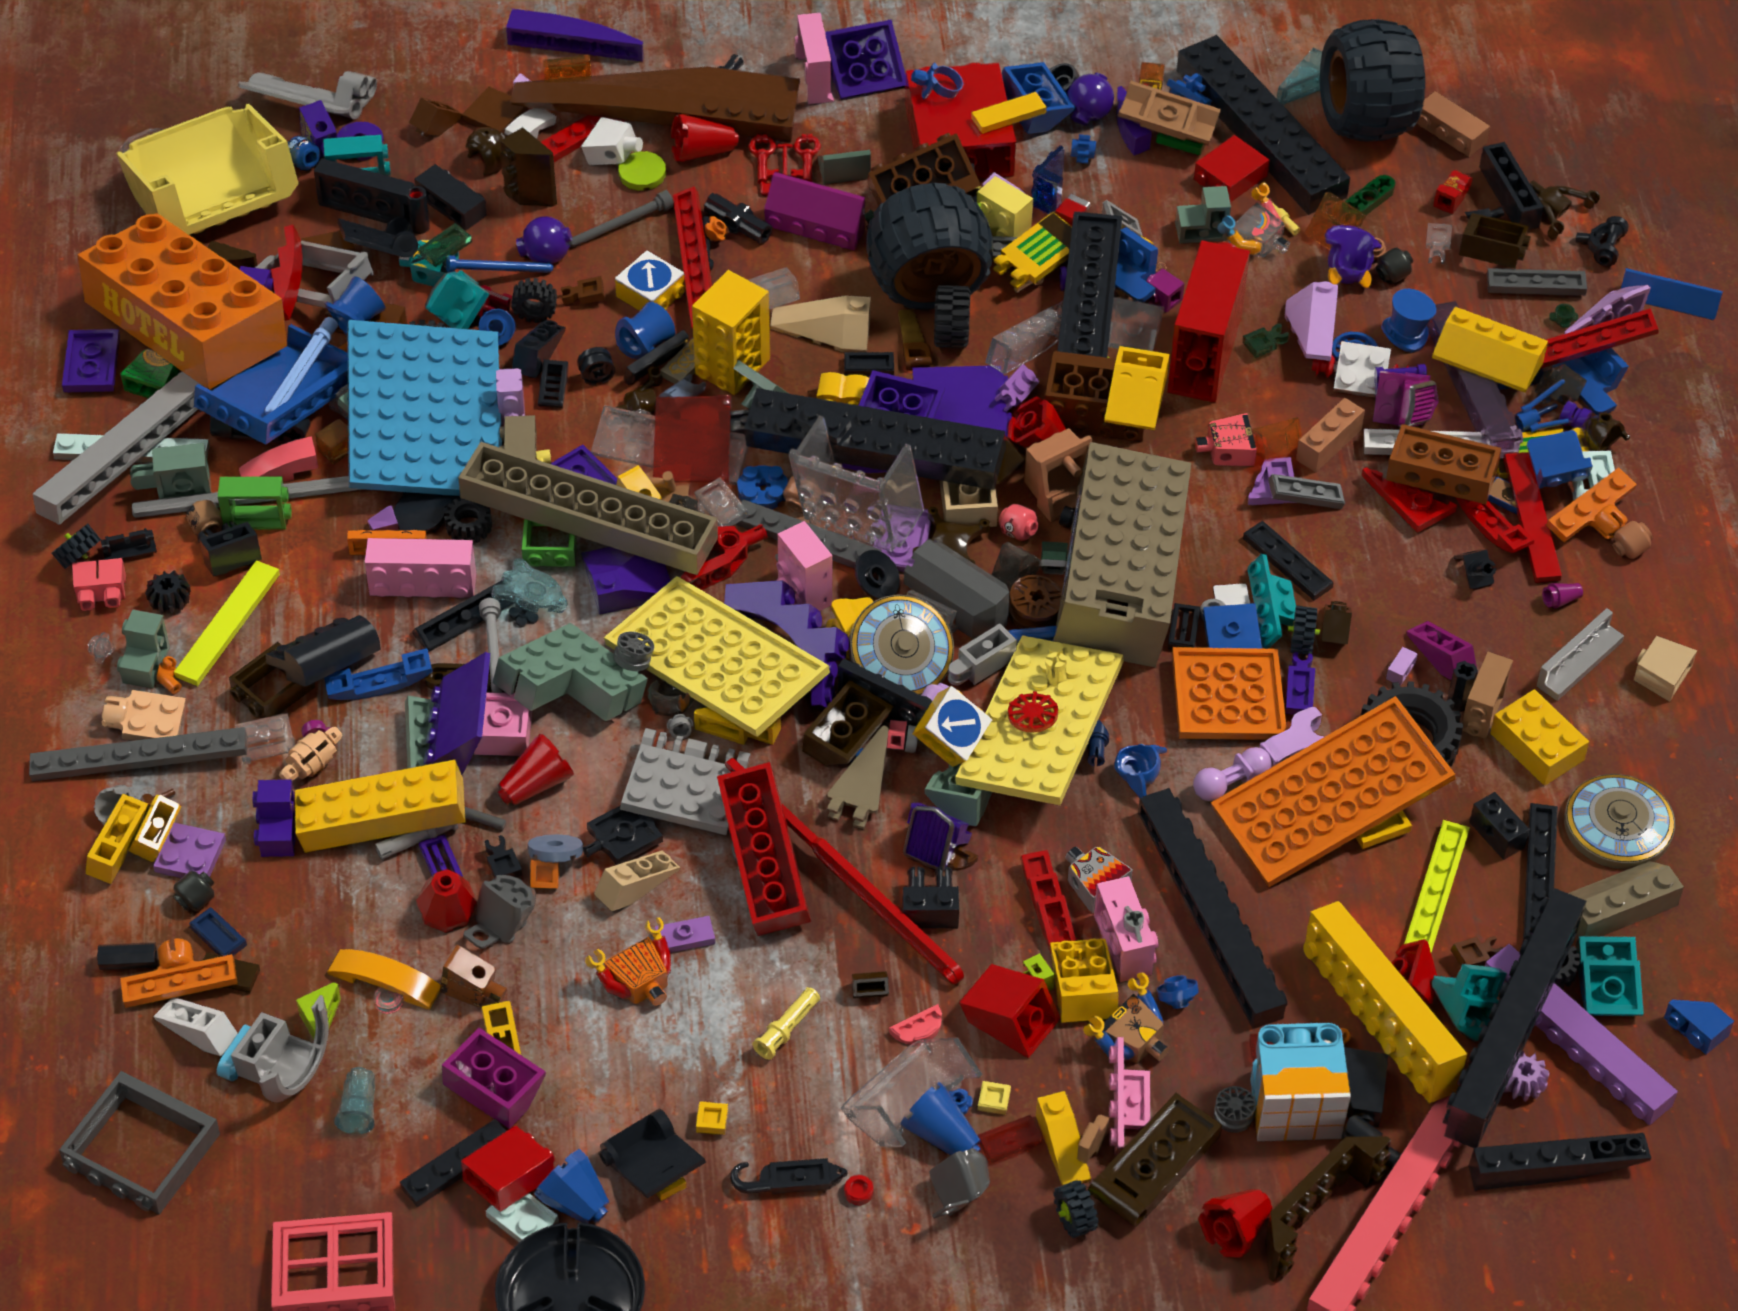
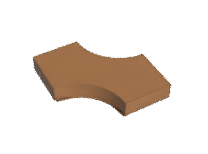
M1100 1114L1094 1123L1089 1122L1078 1144V1161L1087 1164L1093 1154L1097 1156L1108 1134L1110 1118Z

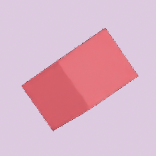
M890 720L887 748L904 750L907 721Z

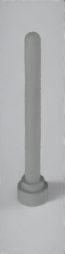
M487 598L479 603V612L483 620L486 621L488 653H491L489 664L492 693H503L502 689L492 683L499 658L496 620L501 614L500 602L494 598Z

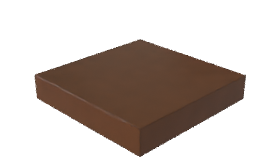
M489 86L462 114V118L464 121L479 128H494L504 135L505 129L516 118L524 114L528 107L511 105L512 96Z

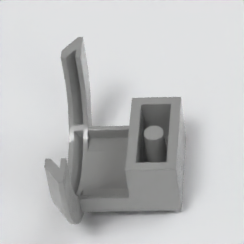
M322 995L318 997L311 1007L316 1024L314 1043L290 1035L286 1021L261 1012L231 1054L238 1076L259 1083L262 1093L267 1100L278 1103L298 1093L309 1083L318 1069L325 1052L329 1030L327 1008Z

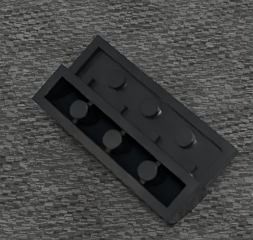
M358 615L349 620L347 618H337L324 627L316 628L314 632L297 637L293 642L278 646L276 650L266 654V663L286 670V679L288 681L306 687L381 650L380 640L374 626L365 617Z

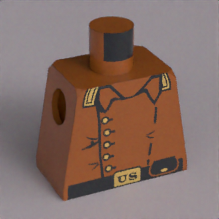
M456 945L443 966L440 992L475 1007H481L487 997L500 1003L507 992V988L494 982L496 974L494 966L459 945Z

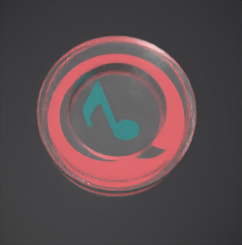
M380 987L374 994L375 1006L381 1013H395L403 1005V996Z

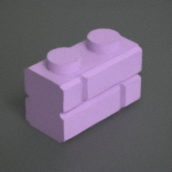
M519 368L496 371L498 410L501 413V425L505 426V416H525L522 373Z

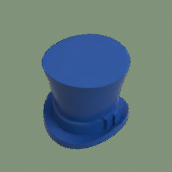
M352 277L343 294L333 304L328 301L325 303L329 313L337 321L338 326L346 336L348 320L369 321L386 310L383 301L374 289L359 277Z
M1407 288L1397 291L1392 299L1391 317L1386 318L1381 325L1383 333L1395 346L1404 351L1417 352L1421 350L1428 339L1429 331L1427 324L1436 314L1435 303L1429 296L1415 289Z
M654 302L646 303L633 318H621L615 328V339L619 349L626 356L636 360L652 351L654 347L663 344L675 336V326L672 318L662 306Z

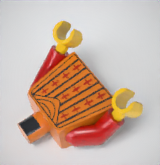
M656 918L658 923L656 931L651 929L649 921L645 923L646 932L652 934L654 939L651 940L648 936L605 960L604 952L597 949L594 951V954L598 958V963H595L590 955L586 957V965L590 968H596V975L609 994L623 999L627 998L633 1004H638L648 998L654 1006H658L666 1000L667 994L663 989L667 987V976L671 973V953L665 936H661L660 933L664 926L661 918Z

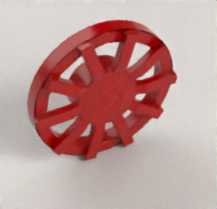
M1033 691V693L1020 694L1018 695L1019 697L1009 703V722L1015 728L1024 732L1044 731L1053 726L1058 719V705L1050 695L1039 694ZM1053 709L1054 713L1045 710ZM1015 715H1022L1017 720L1013 717ZM1044 715L1051 718L1046 722ZM1025 721L1029 725H1024L1021 722Z

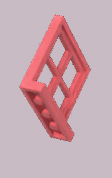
M392 1212L273 1222L272 1311H395ZM378 1231V1253L339 1256V1234ZM328 1235L327 1257L288 1261L289 1239ZM378 1262V1284L339 1287V1265ZM327 1266V1288L288 1292V1269Z

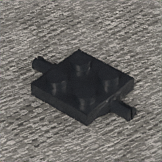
M620 805L587 822V830L595 841L584 846L583 852L587 857H590L601 850L616 865L624 863L663 842V835L654 823L660 819L620 810Z

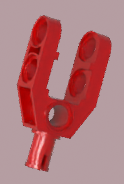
M759 524L741 533L740 531L738 532L735 526H719L718 539L711 550H715L719 556L704 562L698 575L685 571L681 578L698 589L703 590L731 577L748 558V547L768 539L765 528L762 524Z

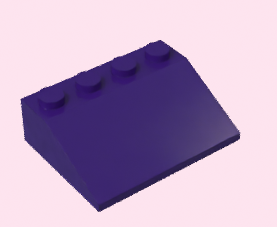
M873 370L858 406L934 419L945 388ZM842 463L843 468L864 473L889 472Z
M484 652L444 676L439 687H434L431 695V702H434V707H432L428 722L432 723V728L429 729L426 743L430 744V747L426 751L424 765L455 760L461 775H463L482 739L491 653Z

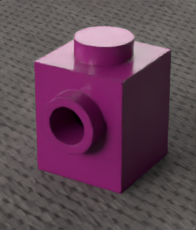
M1162 268L1156 274H1152L1147 278L1146 282L1155 287V294L1148 301L1166 313L1183 300L1185 283Z

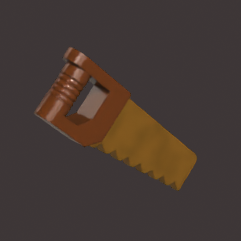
M914 309L899 310L898 316L906 369L931 365L929 345L924 342L923 333H921V328H919V323H917L918 319Z

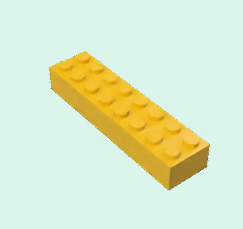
M1339 901L1311 911L1305 944L1303 946L1307 958L1314 962L1319 968L1321 975L1328 979L1335 988L1336 993L1350 1006L1352 1013L1360 1018L1368 1032L1378 1040L1384 1052L1392 1057L1399 1070L1410 1079L1416 1091L1422 1094L1428 1103L1450 1096L1452 1092L1456 1093L1457 1083L1466 1061L1467 1053Z

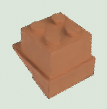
M1070 429L1055 433L1050 438L1034 443L1026 449L1024 482L1037 498V507L1050 522L1060 518L1065 505L1075 508L1078 483L1089 444L1092 442L1090 436L1079 439Z

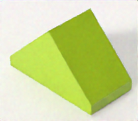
M331 983L296 1000L299 1015L313 1039H315L316 1024L311 1007L318 997L322 995L327 1008L328 1027H330L341 1000L337 983Z

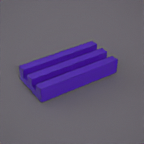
M445 834L419 842V849L431 876L437 870L427 849L429 846L433 851L440 870L447 869L436 845L441 843L453 872L463 877Z

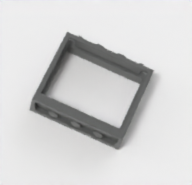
M120 1071L62 1145L59 1152L63 1166L71 1173L76 1174L79 1172L86 1176L94 1185H104L111 1189L117 1197L122 1199L127 1197L134 1201L142 1210H152L160 1215L219 1137L220 1131L217 1119ZM125 1098L198 1135L154 1193L82 1156V1153Z

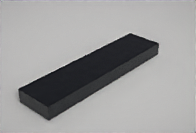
M1263 520L1244 532L1243 539L1260 554L1267 555V560L1314 601L1333 588L1334 582Z

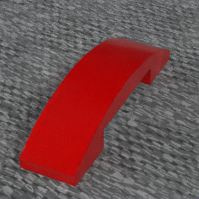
M1455 497L1470 521L1488 540L1499 548L1515 553L1534 544L1535 539L1520 524L1513 527L1488 500L1487 504H1482Z

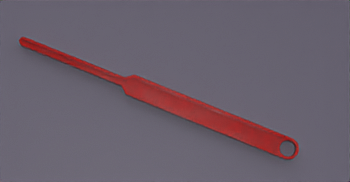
M734 758L725 762V766L730 772L745 769ZM782 804L787 825L812 848L814 854L950 983L957 985L964 979L961 967L824 838L817 837Z

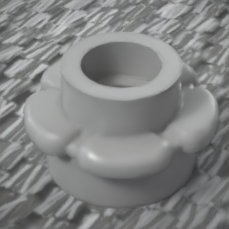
M677 714L668 720L667 728L674 738L681 736L684 739L691 734L693 721L690 717H686L684 714Z

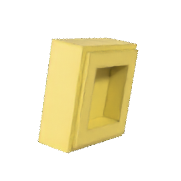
M983 1081L978 1111L1006 1115L1011 1085Z

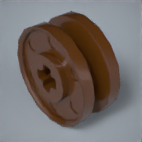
M1027 575L1019 578L1012 585L1009 594L1008 615L1010 619L1021 629L1055 626L1057 624L1062 594L1061 587L1051 578L1042 575Z

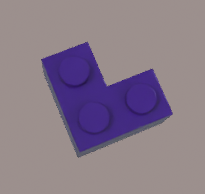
M292 779L258 780V791H253L252 796L253 808H256V823H259V829L254 830V845L259 846L261 857L294 856L296 821Z

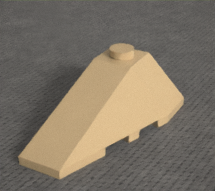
M841 296L775 307L772 310L771 329L797 338L804 336L813 339V343L821 345L823 342L834 346V350L840 352H867L871 297Z

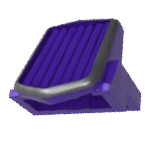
M912 803L907 821L909 827L903 853L906 857L935 870L943 867V871H945L955 846L969 843L972 833L966 831L968 823L945 814L938 807H930L922 803Z

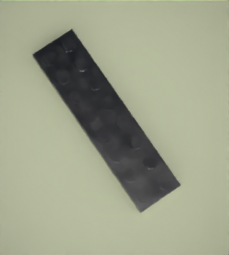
M1074 211L1058 343L1059 352L1105 358L1108 356L1122 216Z

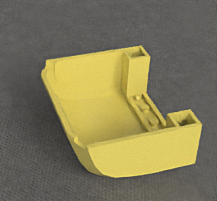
M246 104L245 109L234 111L232 107L221 108L135 140L129 144L130 149L125 153L117 152V157L128 185L145 213L161 215L188 235L201 233L205 228L213 225H222L229 219L245 216L255 209L269 207L272 203L289 197L299 184L287 141L250 104Z

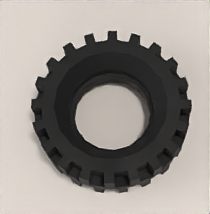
M1408 681L1407 687H1400L1399 682L1392 683L1391 690H1387L1383 686L1379 688L1377 696L1371 694L1368 697L1367 705L1364 704L1362 707L1361 716L1396 696L1414 721L1422 724L1431 732L1433 736L1432 744L1450 766L1454 764L1461 741L1463 723H1460V711H1453L1454 702L1451 699L1447 701L1442 699L1444 694L1442 691L1438 690L1436 693H1432L1429 691L1430 685L1424 684L1422 688L1414 687V682Z

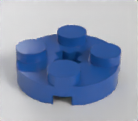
M747 466L743 469V474L738 479V497L741 501L744 499L772 510L778 507L779 502L785 501L783 491L788 483V479L783 474V469L779 466ZM764 485L767 487L765 490H760L759 486Z

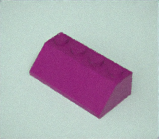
M776 172L773 174L764 208L766 223L770 224L774 229L850 250L856 249L865 232V197Z

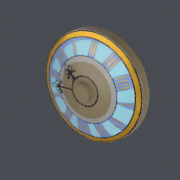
M891 595L874 601L857 617L850 631L848 650L852 663H858L863 668L875 674H881L886 679L898 685H904L909 690L921 695L926 686L931 684L938 685L948 674L949 665L952 663L954 656V642L946 620L932 605L913 596Z
M1605 774L1586 780L1572 792L1564 813V825L1570 841L1584 856L1603 866L1616 869H1630L1649 861L1655 862L1664 855L1674 835L1675 817L1667 799L1652 785L1628 775Z

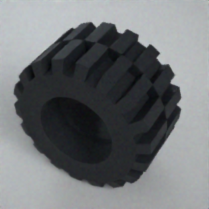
M938 285L935 297L934 344L936 347H967L969 343L971 293L968 286Z

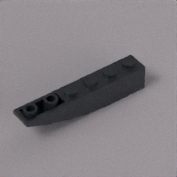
M1634 1133L1476 1147L1473 1150L1468 1166L1474 1190L1478 1191L1561 1182L1593 1176L1648 1162L1651 1160V1154L1645 1134Z

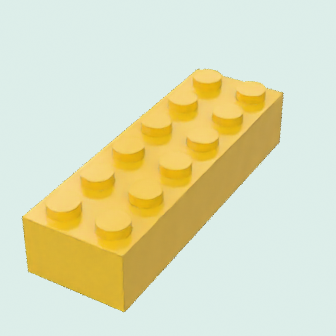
M450 760L295 790L296 835L306 853L465 823L463 777L456 761Z

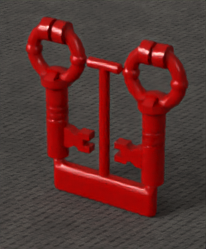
M757 134L750 141L748 147L751 153L758 159L760 193L763 196H768L771 183H767V179L773 177L775 172L779 173V169H767V159L775 151L776 144L768 134ZM802 134V136L796 139L794 145L777 144V148H783V174L787 175V148L794 147L796 153L803 159V169H791V177H799L805 181L812 182V158L821 148L820 141L813 134ZM763 141V143H769L770 148L768 150H756L755 144L762 143ZM808 141V143H814L815 148L813 150H801L800 143Z

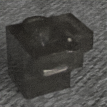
M1565 364L1544 371L1534 392L1538 394V397L1563 379L1565 383L1540 403L1544 405L1556 400L1564 406L1568 401L1575 402L1578 400L1587 380Z

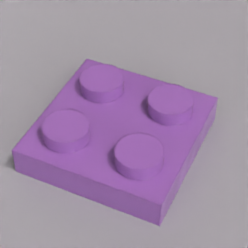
M173 823L153 865L154 871L182 878L189 871H196L199 875L204 871L210 877L225 844V834Z

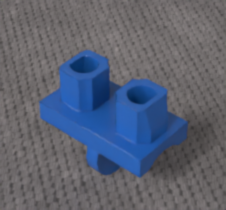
M1198 73L1193 74L1191 77L1185 75L1183 81L1186 83L1181 80L1175 82L1169 79L1166 84L1170 87L1169 93L1209 106L1212 102L1211 99L1200 93L1204 91L1205 86L1201 84L1203 78Z

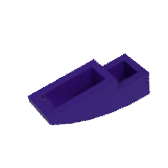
M1120 86L1117 87L1116 99L1117 125L1126 146L1135 156L1150 149L1151 131L1148 128L1141 127L1138 123L1118 117L1127 93Z

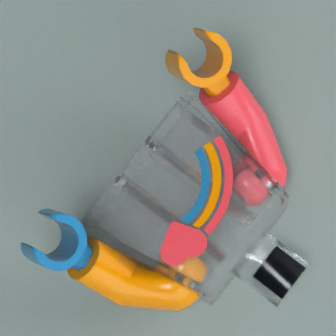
M1261 183L1259 189L1255 187L1251 193L1255 200L1261 201L1260 204L1256 202L1236 223L1231 216H1226L1218 225L1219 233L1228 234V243L1235 245L1237 248L1250 250L1251 255L1259 258H1265L1273 249L1284 254L1290 245V241L1283 238L1284 223L1276 212L1271 200L1266 197L1269 194V187L1266 183Z

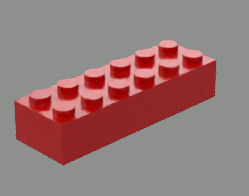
M770 762L717 776L747 904L757 936L811 922L775 775Z

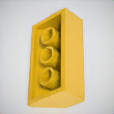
M1455 307L1445 322L1432 358L1525 393L1543 364L1548 341Z

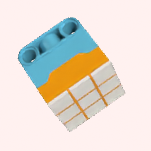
M1332 1023L1272 1024L1262 1027L1258 1033L1256 1044L1257 1059L1253 1062L1250 1078L1252 1095L1256 1101L1254 1115L1257 1141L1341 1139L1350 1101L1341 1029ZM1323 1040H1329L1332 1043H1326Z

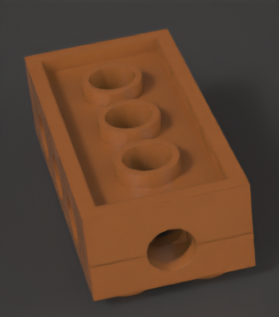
M1402 424L1389 458L1386 480L1487 504L1498 470L1502 448Z

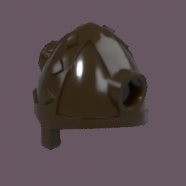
M1607 412L1590 417L1585 422V439L1592 451H1606L1620 437L1625 441L1630 439L1623 424L1613 419Z

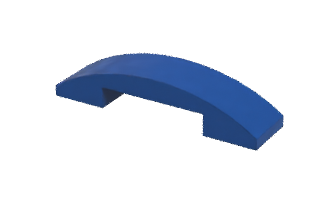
M428 649L403 654L402 662L352 674L349 668L324 677L328 698L337 700L363 699L384 695L410 686L433 672Z

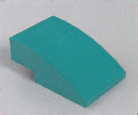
M1579 936L1575 944L1576 954L1579 953L1580 956L1578 976L1584 1010L1591 1016H1643L1640 960H1637L1636 937Z

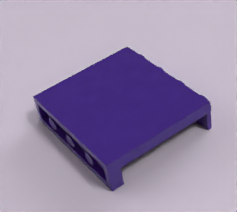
M1002 365L913 368L912 380L945 388L934 419L1003 430L1008 438V424L1012 418L1011 413H1007L1004 410L1006 403L1003 400H995V397L1000 393L999 388L1008 379V375H1003Z

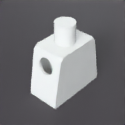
M601 117L581 147L588 165L622 164L631 151L640 152L642 150L643 141L640 137L635 136L629 123Z

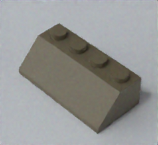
M1649 861L1572 891L1568 894L1586 900L1577 935L1578 937H1601L1676 907L1679 904L1684 886L1670 866Z

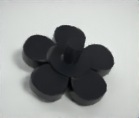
M518 599L515 602L516 607L510 608L509 616L516 619V624L521 627L526 626L527 621L531 624L536 623L539 617L536 614L538 605L535 602H530L526 606L527 603L524 599Z

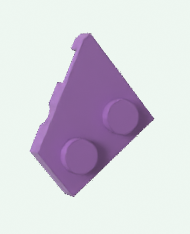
M1291 457L1265 459L1261 472L1255 480L1254 488L1248 496V505L1296 503L1272 499L1268 481L1271 474L1294 477Z

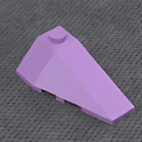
M1325 281L1320 283L1313 282L1286 300L1285 319L1290 321L1291 330L1293 333H1296L1298 344L1306 358L1331 361L1338 285Z

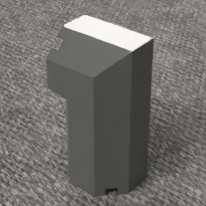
M927 539L913 553L911 558L915 562L912 567L906 566L904 570V584L955 617L956 629L975 639L998 624H1001L1004 628L1007 626L1009 590L1005 583L938 540L932 541Z

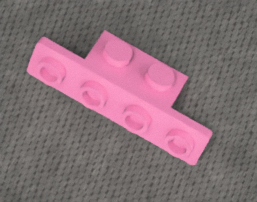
M1117 1037L1114 1046H1110L1109 1063H1114V1073H1110L1109 1090L1114 1091V1101H1110L1109 1117L1114 1118V1128H1110L1109 1145L1114 1146V1155H1118L1124 1148V1128L1142 1129L1150 1121V1071L1124 1070L1123 1037Z

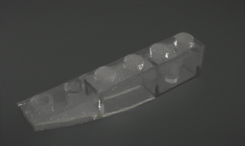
M1063 301L992 337L985 363L1006 374L1034 359L1057 343L1060 335Z

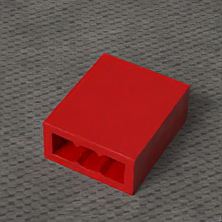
M1234 135L1195 162L1194 180L1204 187L1227 186L1231 203L1267 177L1269 159Z
M515 1125L461 1160L463 1181L501 1212L536 1189L554 1170L555 1158L553 1153L548 1148H543L537 1143L530 1133H525Z

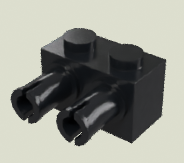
M229 521L232 527L226 522L220 532L213 534L212 531L206 529L205 532L208 536L203 531L198 534L197 540L201 546L204 564L213 577L226 574L242 566H249L256 562V560H262L257 534L248 522L237 525L235 522Z
M915 867L909 868L907 870L908 887H903L902 912L920 929L958 928L959 887H952V869L945 867V876H943V867L937 868L935 870L936 887H925V870L918 867V875L916 877Z

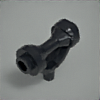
M1611 216L1605 223L1593 228L1590 234L1577 232L1576 242L1588 243V249L1594 254V259L1602 266H1612L1619 257L1618 249L1615 247L1616 241L1627 234L1629 224L1622 217ZM1608 236L1606 243L1600 244V240Z

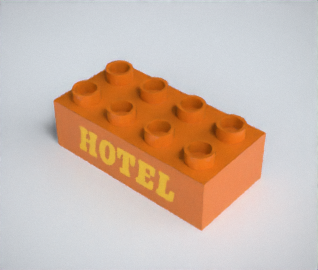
M157 213L141 216L135 225L115 235L103 236L96 242V245L77 254L85 302L209 390L287 346L282 298Z

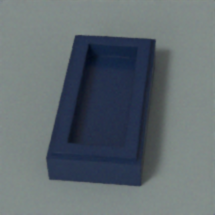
M211 907L189 923L190 929L219 956L231 954L234 956L247 946L246 940Z

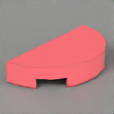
M937 1004L889 1027V1033L896 1040L905 1044L919 1045L929 1042L937 1035L941 1028L942 1012L939 1005Z

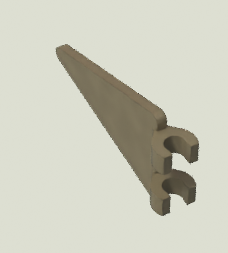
M882 726L829 790L827 794L828 799L831 800L827 808L829 819L839 821L843 807L847 805L856 808L853 819H855L853 826L864 829L869 813L876 814L878 812L888 740L887 726Z

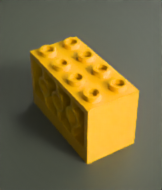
M728 270L692 305L695 374L701 379L715 384L721 390L736 395L749 381L748 378L733 369L738 360L757 372L770 360L769 291Z

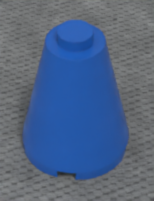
M941 1082L937 1083L936 1090L933 1087L928 1089L910 1108V1111L913 1113L908 1120L904 1116L900 1123L908 1131L949 1155L958 1151H967L971 1148L979 1152L981 1150L978 1146L981 1142L980 1138Z

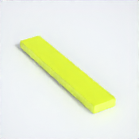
M256 560L175 669L174 675L176 678L199 686L279 577V569Z
M1443 820L1404 944L1426 939L1432 953L1470 827Z

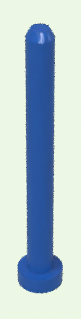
M448 255L446 259L447 273L453 272L456 269L550 273L553 271V265L550 263L459 260L451 255Z

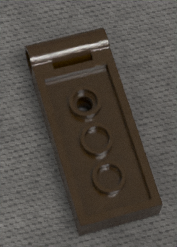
M1175 1093L1113 1161L1092 1181L1088 1191L1093 1197L1136 1227L1145 1217H1148L1220 1138L1222 1124L1178 1093Z

